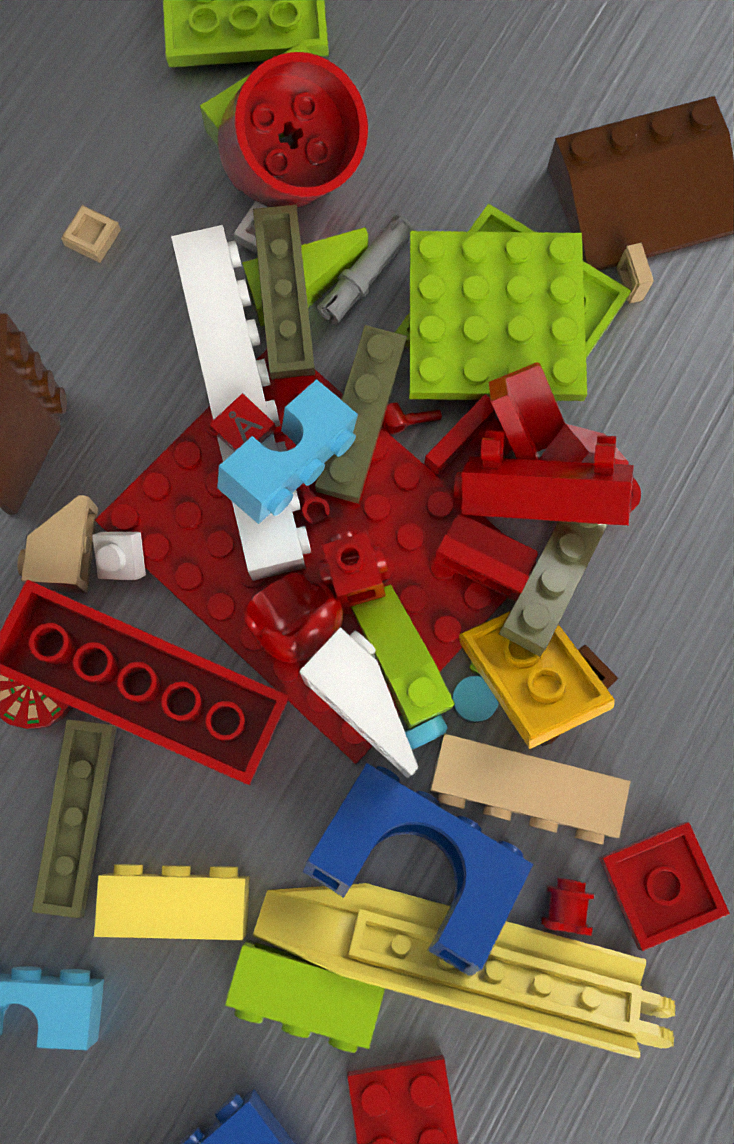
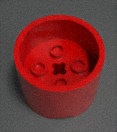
M289 52L274 56L259 65L251 73L225 109L218 131L219 155L224 170L233 185L254 201L268 207L297 204V208L305 206L341 186L359 166L368 138L366 109L362 97L352 80L331 61L318 55L304 52ZM282 133L286 137L292 136L294 143L290 146L288 142L281 143L278 136Z

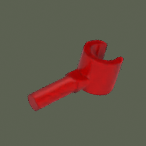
M394 402L387 406L382 427L390 435H396L410 425L441 420V410L404 414L399 403Z
M301 484L298 488L304 502L302 509L304 521L309 525H313L307 513L308 508L312 505L321 506L328 519L330 511L328 503L324 499L316 497L310 485Z

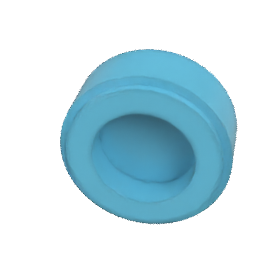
M482 676L464 678L457 684L452 694V699L455 703L453 706L455 713L461 719L470 723H479L487 720L495 713L499 703Z
M440 714L404 732L411 750L443 735L447 732L448 727Z

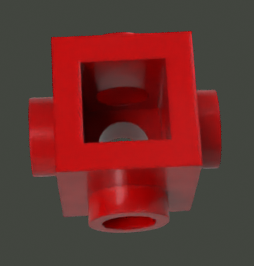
M355 531L343 532L334 536L331 542L322 545L326 560L318 562L323 583L328 588L334 587L342 609L386 596L380 573L388 571L381 544L371 546L367 531L359 534Z

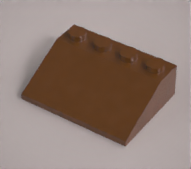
M715 96L555 138L547 168L571 233H582L583 261L595 269L601 271L616 267L624 250L629 245L642 243L646 258L734 234V157L730 133Z
M0 313V508L10 515L18 513L61 429V414L66 413L67 399L64 388L58 386L52 371L46 369L41 362L39 353L33 351L28 344L25 333L19 331L7 313Z

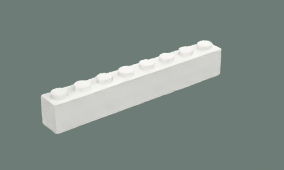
M223 225L171 236L213 420L243 393L275 423L276 427L281 426L275 400L265 401L262 387L271 385L265 359L255 360L253 352L254 346L261 345L255 319H245L243 307L251 306L245 279L236 281L233 269L242 267L236 240L227 242ZM273 433L261 443L273 451H287L285 441L275 443ZM217 436L224 462L234 451ZM297 490L293 492V498L289 505L279 515L274 516L270 513L260 524L255 522L232 501L248 572L253 581L306 568L303 555L311 553L306 527L296 528L292 513L301 510Z

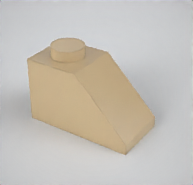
M78 495L27 536L26 549L20 551L17 563L18 573L22 576V582L25 583L28 579L52 591L88 593L94 546L92 535L95 534V519L98 514V507L88 496Z

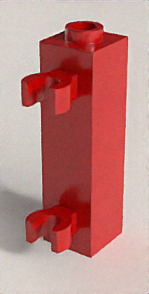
M486 430L485 438L481 440V457H469L463 471H457L454 493L455 498L462 499V515L629 526L634 465L615 464L617 436L597 435L594 463L503 458L505 432Z

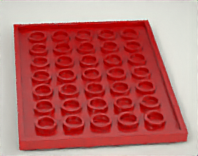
M266 349L256 359H265L271 384L262 387L265 401L275 400L281 426L276 427V430L273 432L275 443L285 441L288 451L296 447V444L281 431L285 407L316 379L341 400L343 393L316 370L315 375L271 380ZM209 406L95 521L106 532H141L145 568L275 690L289 695L288 702L357 765L373 746L304 683L299 671L309 660L288 663L274 658L257 642L244 622L243 613L252 597L274 581L292 572L255 581L252 580L245 560L233 503L217 488L218 467L223 460L217 435L211 430L209 425L213 421ZM381 427L359 504L316 492V479L310 485V488L314 491L316 497H320L328 503L330 509L329 516H331L332 520L324 521L326 516L323 508L319 505H312L307 510L313 522V525H309L303 519L302 509L304 502L299 488L296 489L301 510L292 513L296 528L306 527L311 553L303 555L306 568L293 572L301 573L310 583L319 587L317 583L323 582L318 562L326 560L322 545L331 542L334 536L343 532L355 531L359 534L367 531L371 546L381 544L388 571L380 573L383 586L386 587L391 584L439 672H441L462 649L459 634L485 623L504 603L507 597L434 562L436 551L444 535H447L456 515L462 514V499L455 498L454 490ZM465 515L502 533L484 516ZM535 561V563H534V565H533V567H532L530 573L532 572V570H533V568H534V566H535V564H536V561ZM334 587L329 588V589L333 592V594L336 596V592H335ZM351 607L343 609L341 629L349 636L354 631H357L364 637ZM389 690V693H390V695H391L392 701H393L394 706H395V708H396L397 714H398V716L400 717V716H401V713H400V711H399V708H398V706H397V704H396V702H395V700H394V698H393V696H392V694H391V692H390V690Z

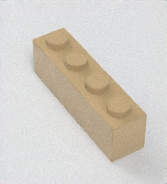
M443 734L440 739L428 791L439 793L437 800L441 804L461 809L465 808L466 801L484 805V815L510 821L513 812L530 817L528 826L557 833L558 824L575 828V838L603 845L605 836L611 838L620 837L631 781Z

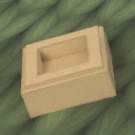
M81 205L61 240L64 246L101 263L121 228L117 221Z
M637 243L626 247L616 267L621 284L632 290L627 299L629 304L643 301L654 282L642 243Z

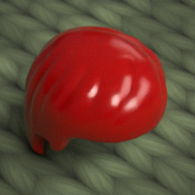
M292 572L274 581L252 597V600L245 607L243 619L254 638L268 654L288 663L309 660L341 628L343 622L342 606L337 597L323 582H318L319 587L310 583L301 573Z

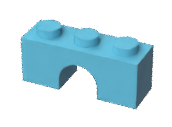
M316 379L292 400L284 410L281 431L296 444V447L288 451H273L263 446L252 436L219 465L217 488L258 524L270 513L274 516L279 515L289 505L293 498V492L301 484L311 485L325 468L324 463L335 454L337 457H340L351 447L356 438L353 431L358 414Z
M32 966L13 967L11 974L0 973V1036L3 1031L6 1010L10 1004H21L29 1008L37 1019L38 1036L36 1048L88 1050L98 1041L104 979L90 978V971L84 969H64L60 971V977L41 976L42 968Z

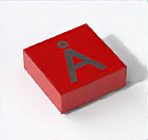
M243 393L209 424L211 430L234 452L252 436L262 443L276 430L275 423Z

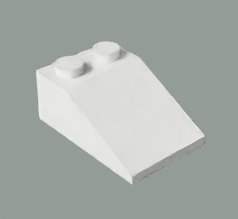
M339 628L299 671L301 677L310 689L408 778L418 769V765L379 664L374 659L376 649L357 631H354L349 636L343 629Z

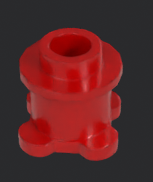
M557 878L556 886H547L546 891L551 893L548 917L541 916L540 924L552 930L592 936L593 928L589 927L586 921L589 899L594 900V894L585 892L586 882Z

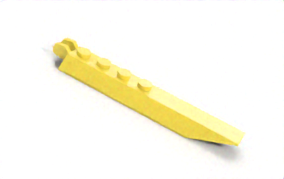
M367 883L352 884L344 898L326 886L267 890L253 936L343 977L638 1059L640 1058V1049L637 1041L640 1044L660 1049L674 1047L673 1031L640 1020V1012L667 1019L675 1016V1001L666 996L662 997L659 994L642 990L640 984L646 966V959L506 921L483 969L469 977L428 951L450 908L448 905Z

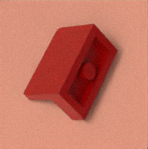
M536 362L489 381L491 404L517 459L540 460L538 452L546 449L565 425V420L540 363Z
M485 394L425 456L424 465L453 490L457 471H463L469 457H481V440L485 438L486 430L504 431L501 423L494 418L496 412L491 404L490 397ZM506 434L503 458L513 450Z
M457 514L447 535H444L436 551L434 562L516 601L530 577L529 573L538 557V552L465 515Z

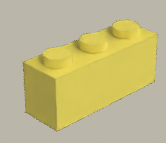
M114 864L113 873L98 876L94 937L243 940L247 936L250 876H238V867L210 866L209 875H190L191 866L162 865L161 874H143V865Z

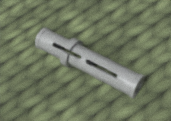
M395 215L350 269H344L341 272L336 286L317 305L319 314L326 321H329L333 316L331 324L338 325L356 301L363 300L368 295V288L410 239V231H415L412 224L406 218L398 224L401 216Z

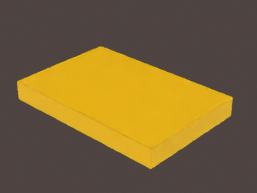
M510 611L459 634L462 648L529 749L614 708L615 699L559 624L546 650L540 657L499 635Z

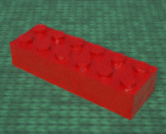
M28 579L0 630V675L247 785H251L289 700V695Z

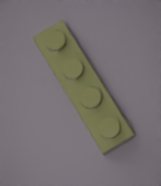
M297 204L253 209L271 380L315 375Z
M364 325L342 397V401L358 414L353 431L356 438L351 447L342 456L337 457L334 454L324 463L325 468L315 485L316 492L359 504L406 346L407 336Z
M557 522L499 635L539 657L543 654L608 524Z
M66 720L32 912L72 918L84 917L117 726Z

